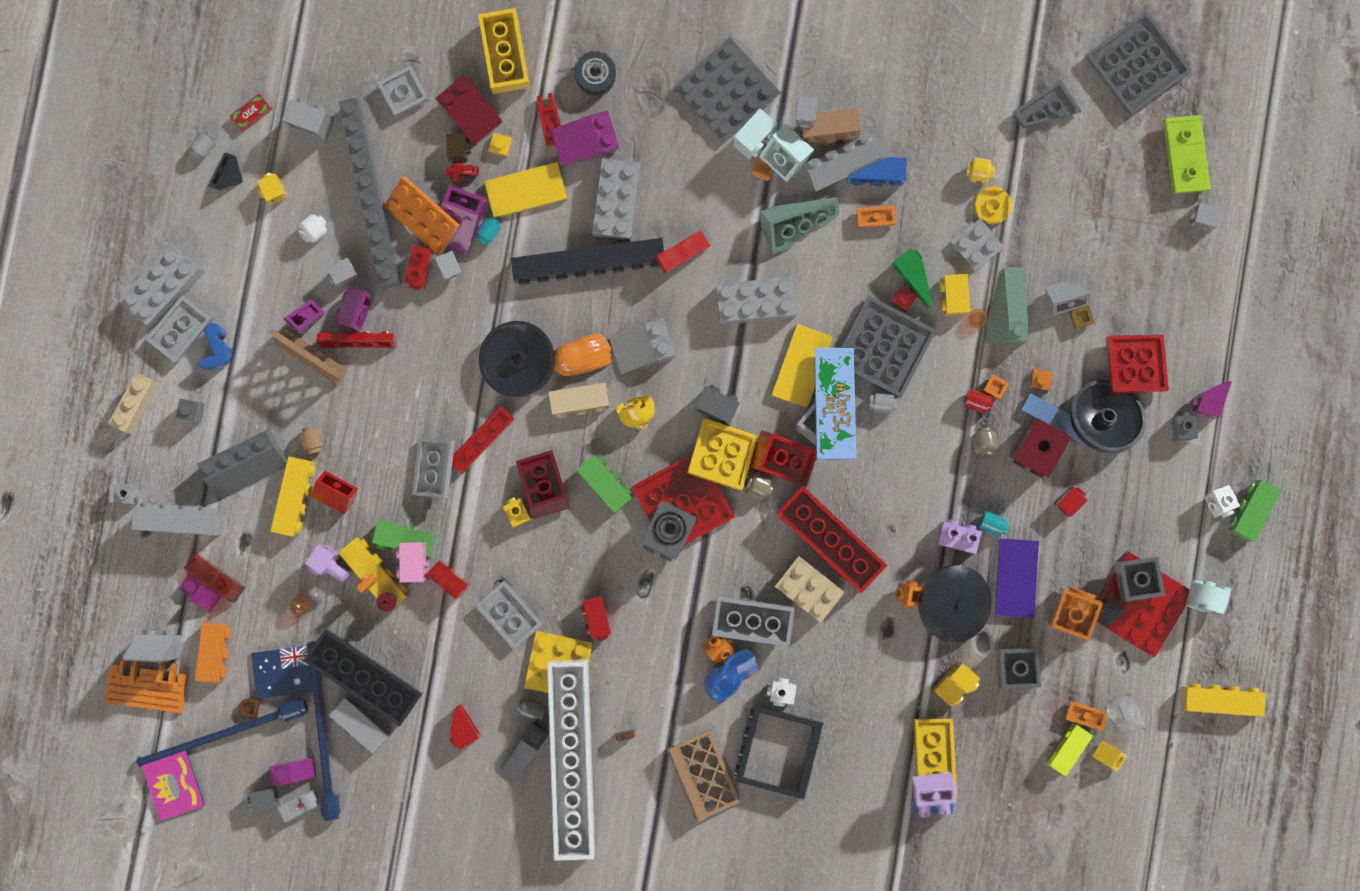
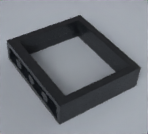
M755 704L754 708H750L748 719L751 721L749 727H745L743 738L746 739L745 744L740 746L738 757L741 758L740 764L735 765L733 776H736V782L805 799L824 723ZM760 713L813 727L797 790L744 777Z

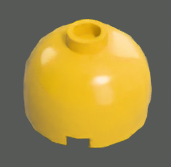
M648 395L631 398L628 400L629 403L624 406L621 403L616 407L615 410L620 421L625 426L630 428L637 427L638 430L646 428L648 426L647 423L653 419L655 414L652 396L648 398Z

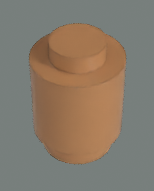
M313 426L302 428V433H299L307 455L321 452V446L323 445L318 428L314 429Z

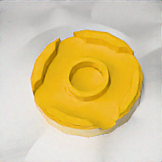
M986 187L975 198L974 212L978 219L981 218L986 224H999L1006 220L1011 213V197L1000 187Z

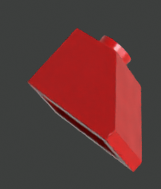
M462 703L455 708L449 733L451 744L454 748L458 747L459 750L481 737L480 732Z

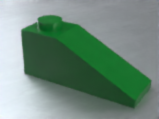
M910 248L893 261L891 265L927 309L932 305V299L924 263L921 260L923 258L917 250Z

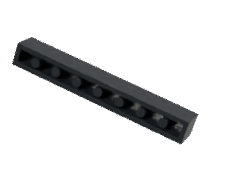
M656 238L512 257L513 280L522 286L529 285L530 281L545 283L549 282V279L556 278L558 281L568 279L567 276L583 278L587 276L586 274L594 273L595 276L606 274L605 271L621 273L624 272V269L628 268L636 271L642 270L643 266L650 265L651 268H658L660 265L655 256L664 252L663 239Z

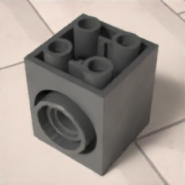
M661 501L641 541L644 544L643 549L654 553L656 550L662 553L661 558L669 562L672 559L677 560L697 518ZM667 524L675 526L676 530L673 534L665 533L664 528Z

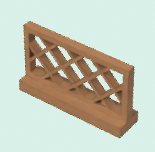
M271 328L268 332L276 338L273 343L274 345L337 386L348 372V369L287 329L283 328L281 333Z
M710 730L666 748L696 821H703L711 815L740 803ZM705 736L710 741L708 750L698 747L700 739ZM685 745L694 747L690 758L683 756L681 747ZM696 749L706 752L703 763L693 760ZM709 754L716 756L718 760L715 768L705 765ZM691 762L701 765L698 776L690 773L689 767ZM704 767L714 770L710 781L700 778ZM717 772L724 774L725 781L723 786L713 783ZM699 780L709 783L705 794L697 790ZM712 785L722 788L718 799L708 796ZM724 790L732 793L733 801L728 803L720 801ZM707 798L717 801L714 809L709 812L706 811L704 806Z

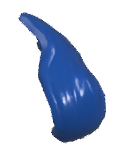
M745 649L730 655L719 667L712 670L705 677L704 689L712 700L722 702L737 692L742 680L759 670L753 652Z

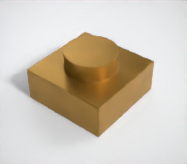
M1089 305L1069 311L1075 330L1095 323Z

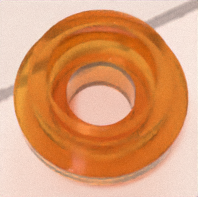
M981 309L971 311L968 316L969 324L974 328L983 327L988 320L987 314ZM979 316L981 318V321L976 322L974 320V317Z

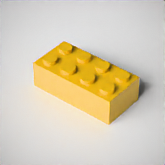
M516 8L478 14L489 81L493 94L530 88Z

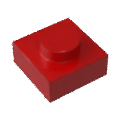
M902 286L891 303L907 313L918 296Z

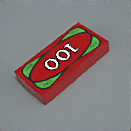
M259 93L232 113L230 118L239 130L243 132L272 109Z

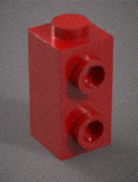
M412 246L404 281L409 286L408 289L420 291L421 288L426 290L432 264L431 259H433L434 255L431 249Z
M603 596L583 601L584 605H581L583 617L587 616L588 624H585L588 636L591 635L592 639L597 638V641L609 639L608 635L612 634Z

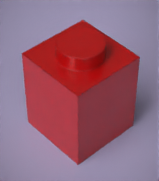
M1071 487L1054 505L1067 517H1072L1088 500L1085 498L1086 494L1080 488Z

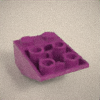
M449 185L441 209L460 226L446 248L468 255L488 203L484 197Z

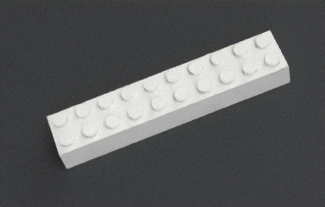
M589 659L549 661L548 688L554 860L594 859L595 833Z

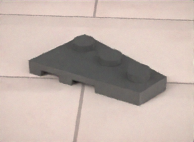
M1060 80L1013 111L1012 114L1022 128H1027L1078 114L1082 110Z

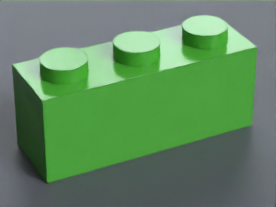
M592 455L576 470L609 508L616 513L632 499L630 496L632 492L625 484L621 486L617 482L619 477L613 470L609 472L604 467L607 463L600 456L596 458Z
M1256 480L1249 485L1247 489L1249 493L1246 499H1242L1238 507L1240 510L1237 516H1233L1229 523L1231 526L1229 531L1248 542L1256 541L1281 493V490L1263 480Z
M378 520L372 543L377 544L376 548L388 550V547L397 549L399 543H426V557H431L437 535Z

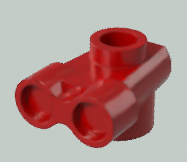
M451 163L452 167H446V174L450 176V183H465V176H479L478 166H463V163Z

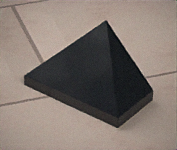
M225 152L208 187L219 191L243 182L236 156Z

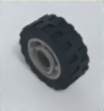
M590 51L583 54L578 59V62H576L574 69L577 86L588 95L597 96L608 92L613 87L616 79L615 64L612 62L611 57L600 51ZM597 70L600 72V75L595 77L590 72Z

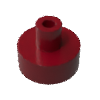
M382 593L377 598V607L383 612H390L396 608L397 598L392 593Z

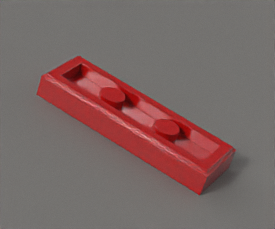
M702 230L658 254L655 258L662 271L666 273L709 248L710 244Z

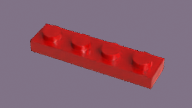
M326 331L317 333L316 339L320 348H396L397 342L394 333L387 331L380 333L368 331L361 333L348 331L333 333Z
M500 406L453 455L452 466L463 474L506 430L515 418Z

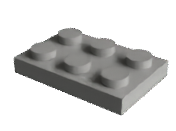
M181 295L146 340L177 364L213 319L185 296Z
M419 438L412 495L448 499L455 441Z
M505 580L475 606L513 650L543 624Z

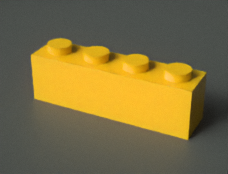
M288 456L270 532L297 537L301 533L303 523L301 522L302 515H305L307 511L306 498L310 496L312 490L310 481L311 477H314L316 473L315 462Z
M355 538L338 552L360 579L366 574H375L379 580L369 589L376 598L382 593H392L397 598L398 606L408 597L406 593L408 591L401 582L399 584L394 579L395 574L390 568L385 569L381 564L383 562L381 557L369 550L371 546L364 538L362 540Z
M1189 683V687L1182 686L1181 709L1195 712L1265 717L1266 693L1259 692V688L1247 687V691H1242L1237 686H1228L1227 689H1220V685L1208 684V688H1201V684Z

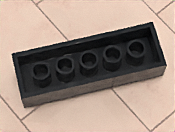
M328 628L324 629L302 660L399 727L423 694Z

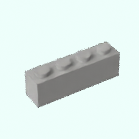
M870 133L861 136L853 142H848L836 150L828 151L819 158L811 159L803 167L809 184L815 191H818L883 160L884 157L878 139Z

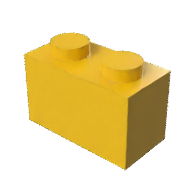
M968 274L945 275L942 281L939 282L940 292H943L941 311H944V316L969 314Z

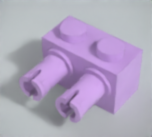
M947 519V522H941L936 545L970 554L977 553L982 531H978L976 526L966 524V527L959 526L958 521Z
M323 544L317 545L305 563L309 566L308 570L317 576L318 574L321 576L330 574L340 582H346L352 574L349 570L338 564L341 555Z
M951 772L912 777L913 796L917 807H919L918 813L920 817L925 818V812L927 817L931 816L930 805H938V813L940 815H944V810H946V815L951 813L950 803H956V785Z

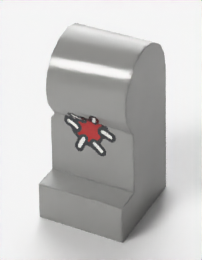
M312 790L278 806L284 823L318 806L319 803Z

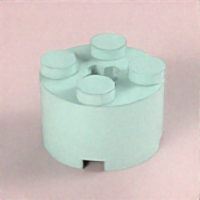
M1193 579L1186 605L1194 610L1224 616L1231 589L1224 586L1216 587L1215 583L1204 580L1202 582Z

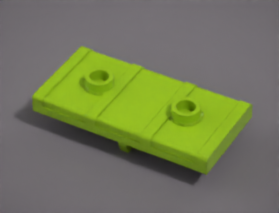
M1201 115L1172 117L1162 120L1172 194L1211 190Z

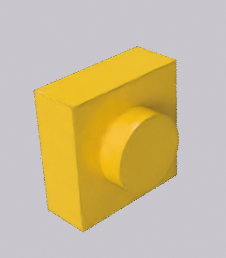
M493 133L489 152L508 157L512 137Z

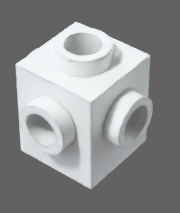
M1230 486L1215 490L1204 497L1214 518L1221 515L1223 518L1234 514L1233 510L1239 507L1237 498Z
M777 678V681L772 680V685L768 684L767 696H770V701H774L773 705L785 707V703L794 705L796 684L788 683L789 679ZM780 689H784L782 695H778Z

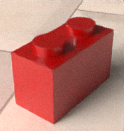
M324 470L315 481L311 497L345 515L354 503L358 488Z
M438 560L426 574L455 600H459L471 586L442 560Z

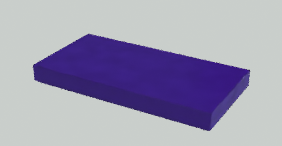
M999 538L995 615L1035 617L1039 541Z

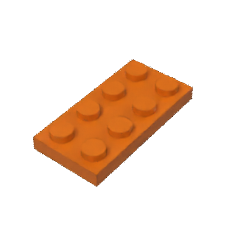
M406 176L400 178L383 206L437 255H441L460 226Z

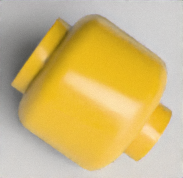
M974 158L972 162L969 161L966 176H969L971 182L986 184L989 178L993 179L995 167H992L991 160Z

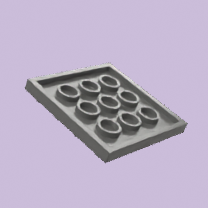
M1147 11L1085 56L1130 116L1192 72V69Z
M731 37L674 86L678 94L723 143L737 133L759 109L763 110L780 95V91Z
M868 295L841 348H854L855 375L902 398L937 330Z

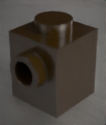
M446 135L447 158L449 162L464 163V161H468V155H471V144L467 143L466 135Z

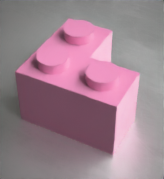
M399 543V547L396 549V557L400 559V567H397L396 574L397 578H400V582L429 581V577L426 575L429 572V562H426V543Z

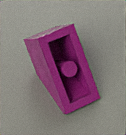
M1223 382L1199 393L1198 396L1196 395L1192 402L1194 407L1192 412L1211 419L1220 418L1232 382Z
M313 757L270 766L273 786L316 777Z

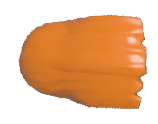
M600 333L590 334L569 341L555 350L554 370L563 376H577L610 365L612 362L610 359L611 347Z

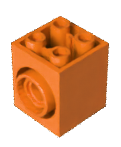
M1061 586L1048 623L1053 628L1090 640L1103 603L1091 593L1074 587L1067 589Z

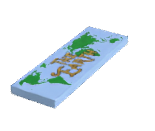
M815 348L817 460L856 461L854 348Z

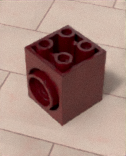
M1032 416L1010 457L1014 458L1013 463L1024 469L1027 466L1030 467L1029 472L1040 478L1046 476L1049 478L1072 437ZM1044 440L1045 446L1043 449L1039 450L1038 444L1040 441Z

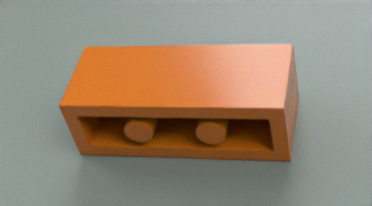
M202 622L195 681L220 683L226 678L227 667H225V662L229 658L230 652L227 645L228 640L232 636L230 624Z

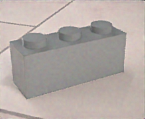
M345 697L329 715L332 718V723L338 728L343 727L347 731L346 735L353 741L357 740L362 744L360 747L368 754L370 752L372 754L376 753L391 736L384 727L349 697Z

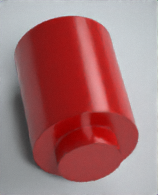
M969 389L963 407L986 414L987 411H991L994 401L991 400L992 396Z

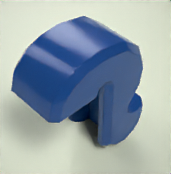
M210 323L205 327L204 334L214 355L196 363L205 370L217 371L229 364L232 358V349L229 344L222 341V337L227 336L225 329L216 323Z

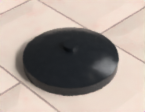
M525 321L503 323L495 327L482 342L479 351L480 372L486 383L493 390L504 396L513 398L530 396L541 390L553 374L555 368L553 344L546 333L534 324Z
M1097 380L1086 384L1076 393L1070 405V421L1075 433L1082 442L1096 451L1107 454L1125 452L1132 448L1144 434L1146 414L1141 401L1135 393H1111L1110 380Z
M962 565L942 567L926 580L920 592L919 614L922 623L934 637L951 643L967 641L983 629L990 616L992 598L989 586L983 576L972 568Z

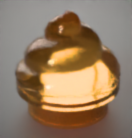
M297 597L292 599L290 611L297 618H301L309 610V604L307 599Z

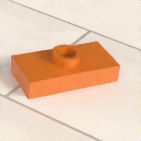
M895 205L856 209L858 228L896 226Z
M1069 700L1064 719L1103 731L1109 712Z

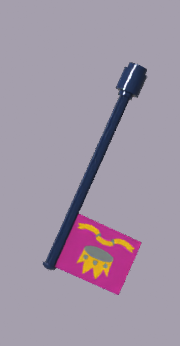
M296 698L281 703L278 711L144 757H137V765L143 769L160 821L205 806L187 750L277 719H284L285 722H289L303 717L309 712L306 700L304 698Z

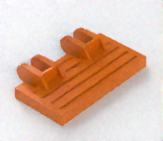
M123 656L120 659V664H110L104 703L183 713L189 674L179 673L178 681H176L178 666L176 663H172L170 666L168 680H164L165 662L160 661L158 670L140 668L139 676V660L132 661L130 675L126 674L128 660H123Z

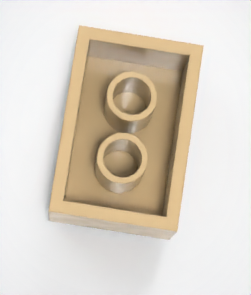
M799 556L795 558L774 585L776 589L820 623L845 593Z

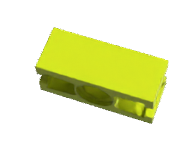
M1072 723L1046 764L1062 775L1067 776L1093 735Z

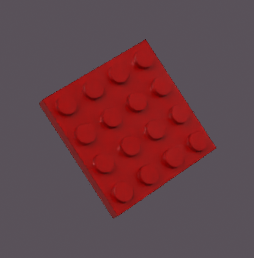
M692 454L631 486L650 523L661 501L697 518L684 545L735 518L717 483L687 474ZM667 524L664 528L665 533L669 535L673 534L676 530L673 524Z
M1126 551L1120 562L1140 558ZM1114 571L1098 600L1104 605L1109 599L1112 601L1116 599L1124 607L1122 609L1124 614L1113 624L1107 625L1104 628L1155 658L1187 606L1186 601L1190 589L1161 572L1165 596L1127 602L1120 601L1116 572Z

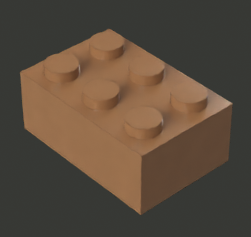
M858 108L816 113L815 125L810 128H803L798 124L800 137L812 148L817 147L818 144L832 146L836 142L843 141L844 144L853 142L858 139L861 131Z

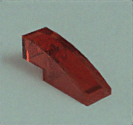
M195 552L184 567L196 579L229 602L235 603L246 588L229 574Z

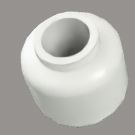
M310 214L299 223L298 233L306 242L315 243L327 233V222L322 216L317 217L314 214Z

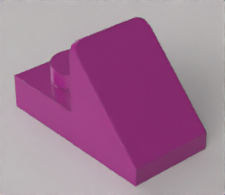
M311 299L286 316L284 320L297 333L305 334L309 326L323 317L325 312Z
M190 573L178 588L191 598L189 601L208 612H211L222 598L220 594L193 573Z

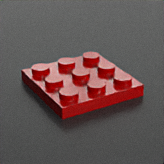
M1111 335L1106 337L1111 393L1169 391L1164 335Z

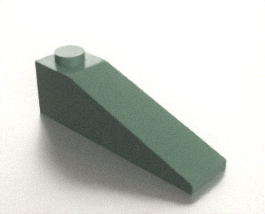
M838 198L779 205L760 211L761 228L771 253L775 254L791 248L795 245V241L801 237L806 238L810 235V231L816 227L821 228L839 215Z
M1023 267L1003 268L986 322V344L1025 343L1028 341V315Z

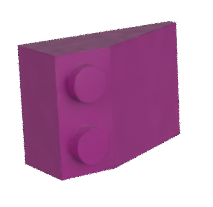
M608 111L588 115L550 130L561 166L614 154L619 148Z

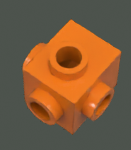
M906 580V583H898L895 591V602L901 603L903 608L913 609L914 606L919 607V596L922 587L917 586L918 582Z
M711 636L701 645V648L718 667L730 655L736 652L731 646L733 642L730 638Z

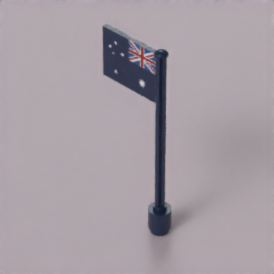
M310 641L306 646L251 653L256 699L313 692L324 787L323 797H319L321 816H323L324 821L339 819V814H341L339 795H335L332 789L320 673L302 661L316 641Z

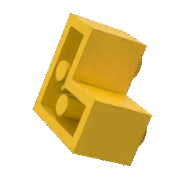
M956 661L932 691L949 706H957L964 697L962 695L964 693L974 692L978 688L980 678L965 664Z

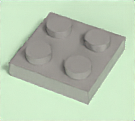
M411 65L377 82L395 117L429 100Z
M981 218L950 242L973 272L1005 248Z

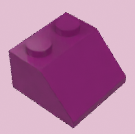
M349 287L348 291L343 293L341 300L343 304L341 309L338 308L336 311L335 323L360 333L374 298L366 291Z

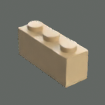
M135 373L108 424L123 432L133 434L159 383L142 374Z
M606 383L549 392L552 415L557 416V419L566 418L570 413L584 415L587 414L588 410L594 409L595 412L606 411V407H610Z

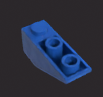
M887 157L849 175L847 182L855 186L871 183V186L890 184V187H900L906 181L907 158Z

